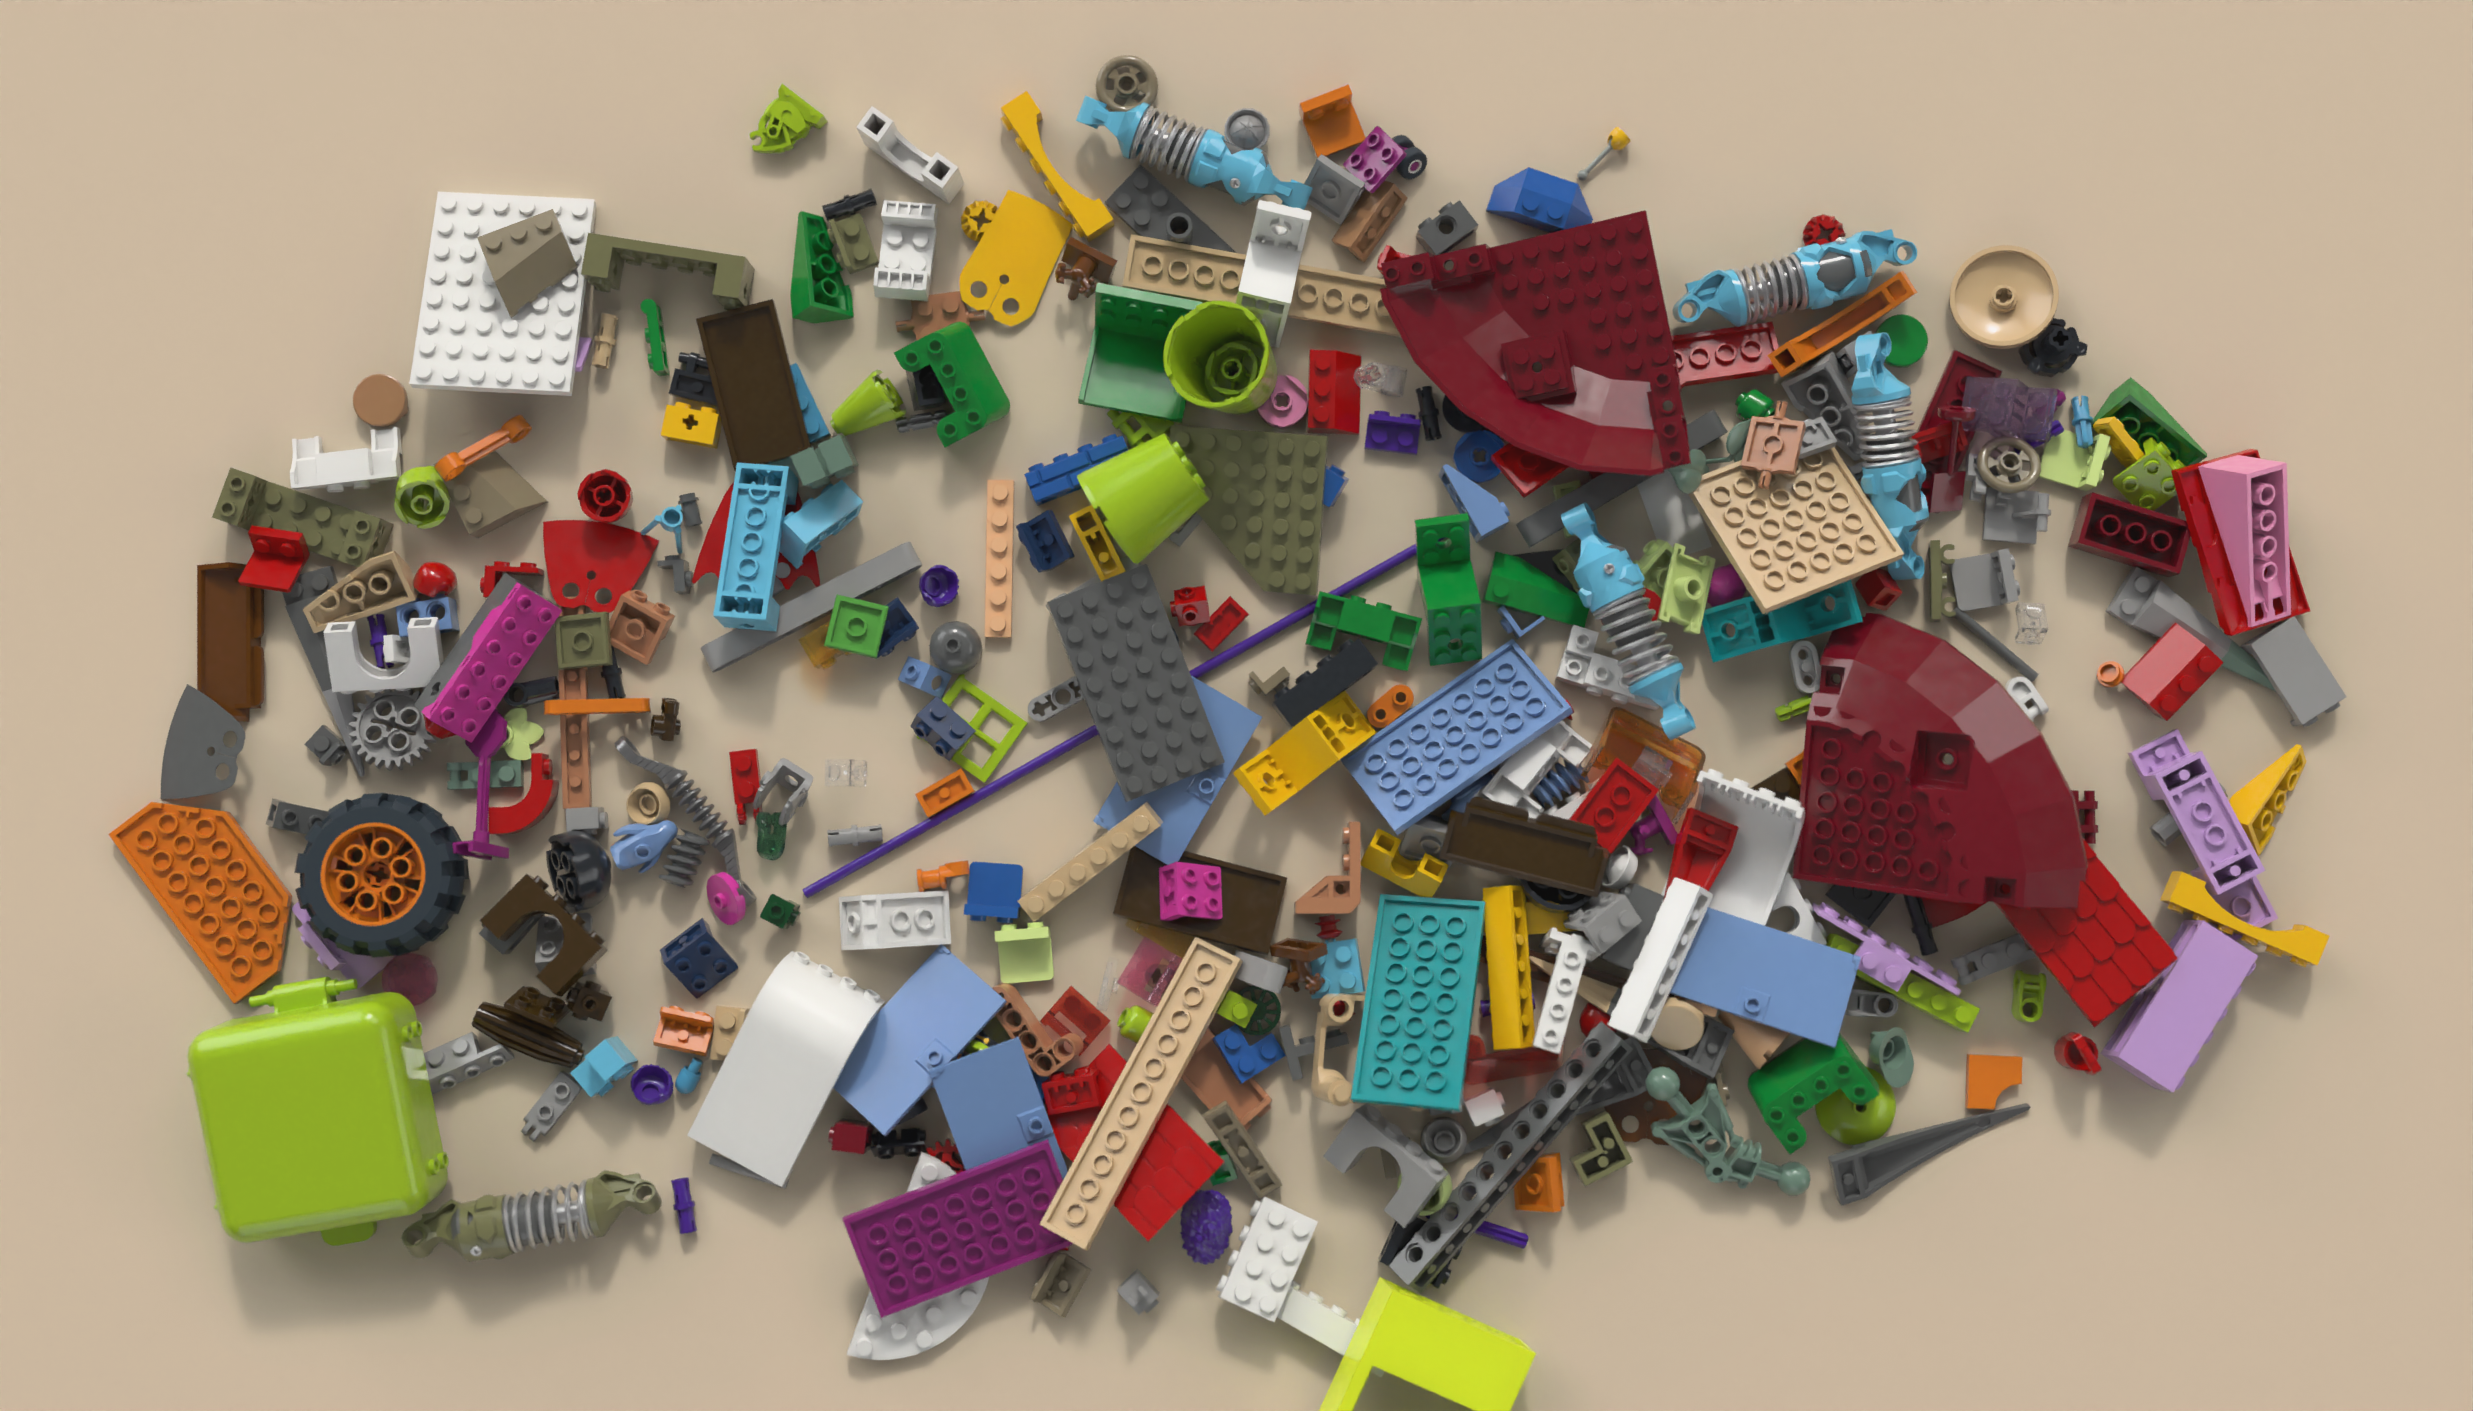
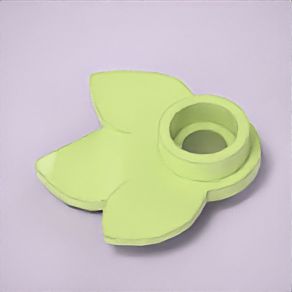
M526 708L512 709L504 717L507 721L509 736L500 748H504L508 756L513 759L529 760L532 753L529 745L540 740L544 734V729L534 722L526 721Z

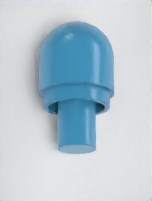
M694 1057L689 1066H684L675 1080V1087L680 1093L689 1094L695 1090L701 1079L699 1069L703 1064L702 1060Z

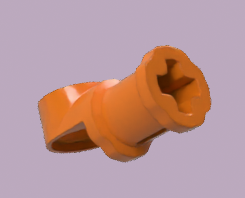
M968 860L946 863L935 870L922 871V869H917L919 891L925 892L926 889L941 887L943 890L947 889L946 877L970 874Z

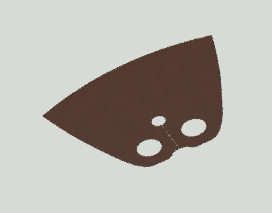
M1643 1049L1652 1069L1668 1067L1678 1075L1680 1079L1679 1091L1690 1105L1700 1099L1707 1081L1705 1076L1692 1069L1690 1071L1688 1067H1683L1660 1050ZM1645 1091L1637 1096L1604 1106L1605 1111L1609 1113L1623 1141L1636 1143L1641 1139H1650L1657 1145H1670L1663 1139L1655 1137L1651 1130L1653 1122H1658L1660 1119L1669 1120L1677 1115L1676 1111L1667 1101L1656 1100L1650 1096L1648 1091ZM1645 1102H1652L1653 1109L1651 1111L1644 1109ZM1627 1116H1634L1639 1121V1127L1633 1133L1626 1132L1622 1127V1121Z

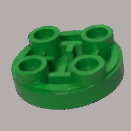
M1898 314L1891 316L1883 321L1875 334L1887 333L1891 339V352L1886 356L1884 363L1892 367L1906 368L1913 365L1922 358L1927 349L1928 336L1924 326L1916 318L1909 315Z

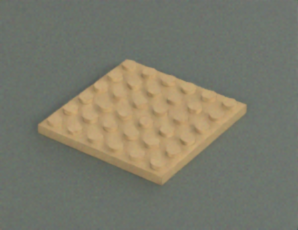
M1835 448L1799 459L1795 475L1772 474L1769 489L1759 488L1758 484L1761 473L1742 469V460L1703 474L1699 487L1688 494L1763 614L1898 561L1904 555V552Z

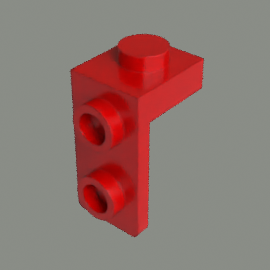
M494 561V566L485 565L484 577L480 580V591L483 593L484 598H488L504 573L510 575L544 576V570L536 568V563L521 562L520 567H512L510 562Z

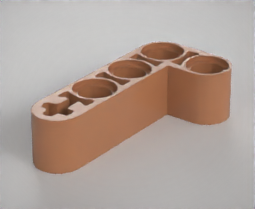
M1001 983L992 988L999 995L1002 992L1005 996L1003 998L1007 1001L995 1016L1011 1039L1019 1036L1027 1061L1037 1075L1048 1076L1082 1052L1083 1041L1075 1033H1068L1053 1042L1012 984ZM1011 1004L1013 1007L1007 1010L1006 1007ZM1014 1012H1015V1013H1018V1014L1020 1015V1017H1021V1023H1020V1024H1018V1023H1016V1022L1014 1021V1019H1013V1013H1014ZM1029 1034L1035 1037L1036 1046L1029 1042ZM1064 1041L1071 1044L1072 1053L1065 1050ZM1044 1056L1051 1060V1068L1044 1064Z

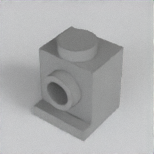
M603 807L566 809L567 832L580 830L593 835L597 834V829L608 828V814L604 812Z

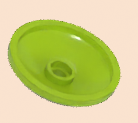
M1869 1067L1866 1068L1879 1084L1880 1095L1864 1104L1862 1111L1858 1112L1856 1110V1104L1848 1099L1841 1088L1815 1105L1816 1115L1822 1128L1829 1136L1841 1143L1856 1145L1879 1139L1888 1131L1893 1122L1896 1112L1894 1092L1886 1079Z

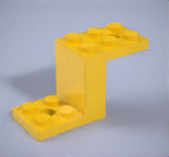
M1343 691L1304 718L1267 749L1239 767L1233 774L1239 784L1252 798L1255 805L1266 816L1377 732L1347 692Z

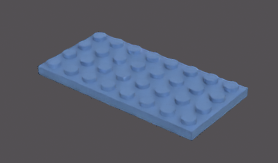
M1512 638L1340 760L1396 835H1399L1572 714L1573 710Z

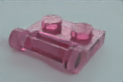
M1144 936L1116 983L1157 1007L1161 1001L1162 994L1183 959ZM1163 958L1169 964L1150 993L1144 988Z

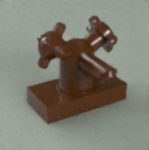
M1071 237L1066 243L1061 261L1072 266V269H1066V264L1058 263L1055 271L1056 282L1064 284V279L1072 281L1068 292V298L1072 301L1078 298L1079 293L1089 298L1090 295L1095 293L1097 283H1099H1095L1093 278L1108 284L1112 279L1117 260Z
M1286 938L1270 946L1271 956L1286 958L1290 961L1291 971L1288 969L1283 987L1287 986L1288 988H1293L1294 992H1299L1298 983H1306L1305 989L1310 990L1309 993L1314 995L1322 987V984L1325 983V979L1320 978L1321 975L1319 973H1316L1315 976L1312 975L1311 961L1328 954L1325 943Z

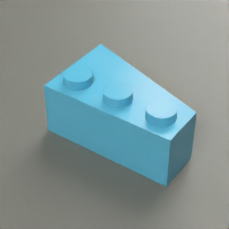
M840 480L835 485H827L822 490L820 496L815 499L813 497L808 499L798 512L794 513L792 511L784 517L779 551L798 569L803 564V557L811 549L816 553L822 547L819 544L831 534L835 536L859 515L863 501L843 480Z

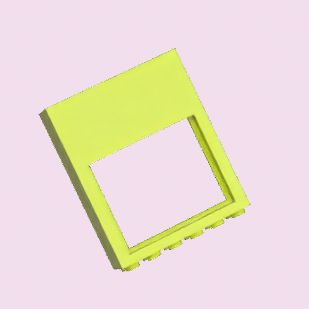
M1380 1277L1319 1411H1353L1373 1366L1475 1411H1511L1536 1352L1522 1340Z

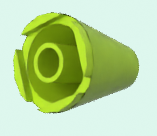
M881 370L873 371L831 414L833 420L830 423L837 434L842 433L844 436H848L900 418L906 414V409L901 410L900 408L903 400L888 377L883 380L879 376L883 373Z

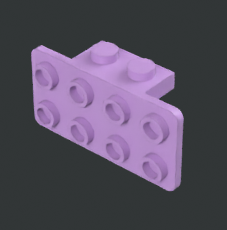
M351 896L349 899L354 904L355 900ZM299 902L292 907L293 913L303 924L298 928L302 934L301 940L310 949L314 948L318 953L317 959L320 964L326 969L340 970L347 980L355 978L358 988L363 987L397 959V956L371 957L354 955L338 949L334 942L328 938H322L309 924L310 915L306 909L300 908Z

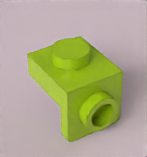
M1228 989L1216 1013L1246 1028L1257 1004Z

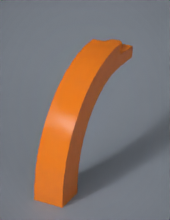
M1901 271L1842 311L1800 336L1789 340L1767 356L1780 376L1784 377L1844 342L1918 292L1904 271Z

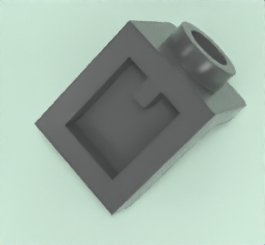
M322 725L304 744L320 758L319 762L326 766L338 764L345 757L344 751L347 749L345 742L326 725Z

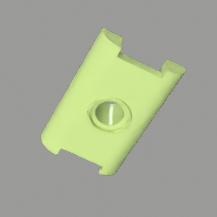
M1675 543L1657 621L1662 623L1672 621L1684 626L1683 632L1700 634L1716 559L1707 555L1699 556V560L1684 554L1685 546Z

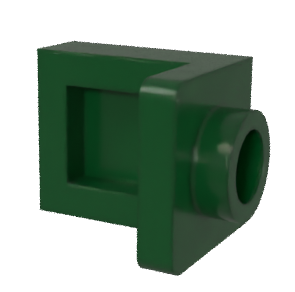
M771 894L760 917L782 929H788L790 925L794 926L801 914V912L797 911L800 905Z

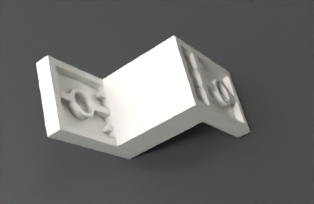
M1259 200L1236 304L1243 306L1254 314L1264 327L1270 346L1279 348L1312 212Z

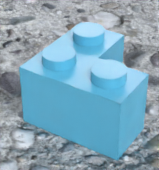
M616 1036L603 1040L585 1056L586 1060L570 1073L590 1097L597 1096L598 1094L602 1097L614 1087L612 1085L614 1080L623 1079L634 1070L632 1065L638 1060L619 1037Z

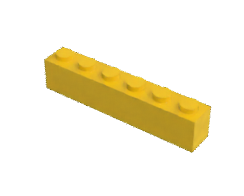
M1507 885L1483 888L1482 901L1485 902L1484 931L1487 946L1486 959L1488 961L1494 1050L1536 1048L1532 1046L1535 1030L1525 894L1521 886Z

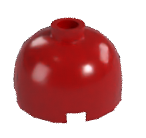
M608 469L587 475L580 483L577 493L583 513L592 520L602 523L616 522L624 518L630 511L633 503V493L628 481L619 473Z

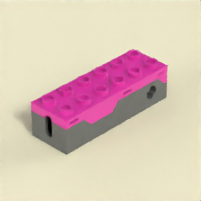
M504 573L414 704L423 713L426 730L440 739L458 735L472 743L563 610L540 593L509 574Z

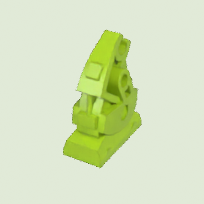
M781 84L778 90L779 98L773 100L766 108L764 115L759 120L758 130L749 134L751 140L756 138L762 139L760 145H752V148L757 153H783L794 149L793 144L798 139H805L811 130V126L821 129L828 121L823 114L784 84Z

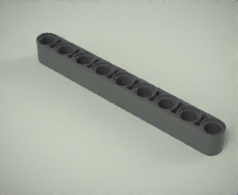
M1715 410L1687 424L1689 449L1699 450L1728 432ZM1605 472L1523 519L1516 526L1530 548L1564 528L1561 518L1562 513L1584 502L1594 511L1653 476Z

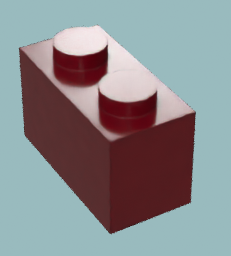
M844 1118L835 1123L834 1127H830L828 1143H832L831 1150L865 1154L871 1149L874 1125L866 1121Z

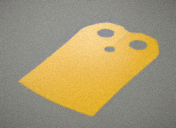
M1008 189L987 230L960 274L959 286L962 301L977 311L989 310L994 320L1008 326L1017 325L1028 319L1038 305L1053 267L1073 228V224L1043 203ZM1001 275L1009 277L1007 284L1000 282L999 278ZM976 281L983 282L987 287V293L982 298L974 297L970 291L971 285ZM1008 298L1015 299L1019 304V310L1014 315L1006 314L1002 308L1003 302Z

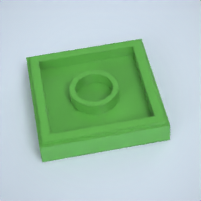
M836 595L824 647L877 659L889 606Z

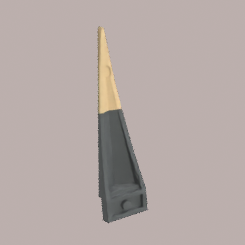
M1533 956L1529 957L1532 964L1548 975H1552L1554 964ZM1581 975L1576 994L1611 1017L1623 989ZM1704 1016L1702 1038L1695 1046L1685 1050L1665 1048L1658 1044L1650 1035L1648 1043L1683 1067H1688L1711 1080L1715 1077L1734 1030L1712 1018Z

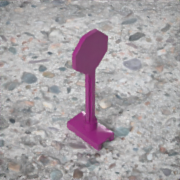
M497 709L492 712L472 743L465 740L467 747L476 757H479L476 831L473 832V840L452 843L454 853L491 861L492 856L509 859V848L489 844L490 832H488L491 757L497 753L506 741L507 721Z

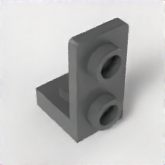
M272 798L266 824L273 828L307 834L316 821L322 822L329 815V811L291 804Z

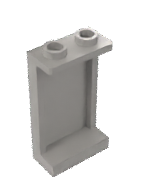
M2295 616L2281 620L2240 646L2248 654H2253L2294 719L2290 721L2292 726L2303 725V727H2307L2318 720L2317 715L2324 711L2325 713L2334 711L2341 706L2339 702L2347 697Z

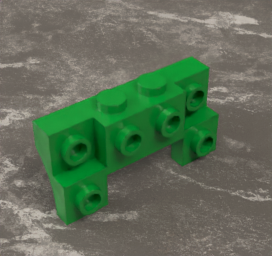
M1319 591L1305 644L1331 651L1336 631L1387 645L1382 665L1407 672L1422 618L1392 611V606L1380 602H1377L1376 606L1366 604V599L1351 595V598L1348 599Z

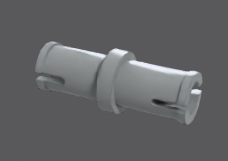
M881 824L866 827L851 825V828L827 831L829 847L845 844L859 846V843L883 841Z

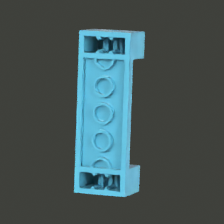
M737 463L713 616L726 628L775 632L777 630L780 605L772 596L782 536V525L786 504H796L799 484L798 478L789 466Z

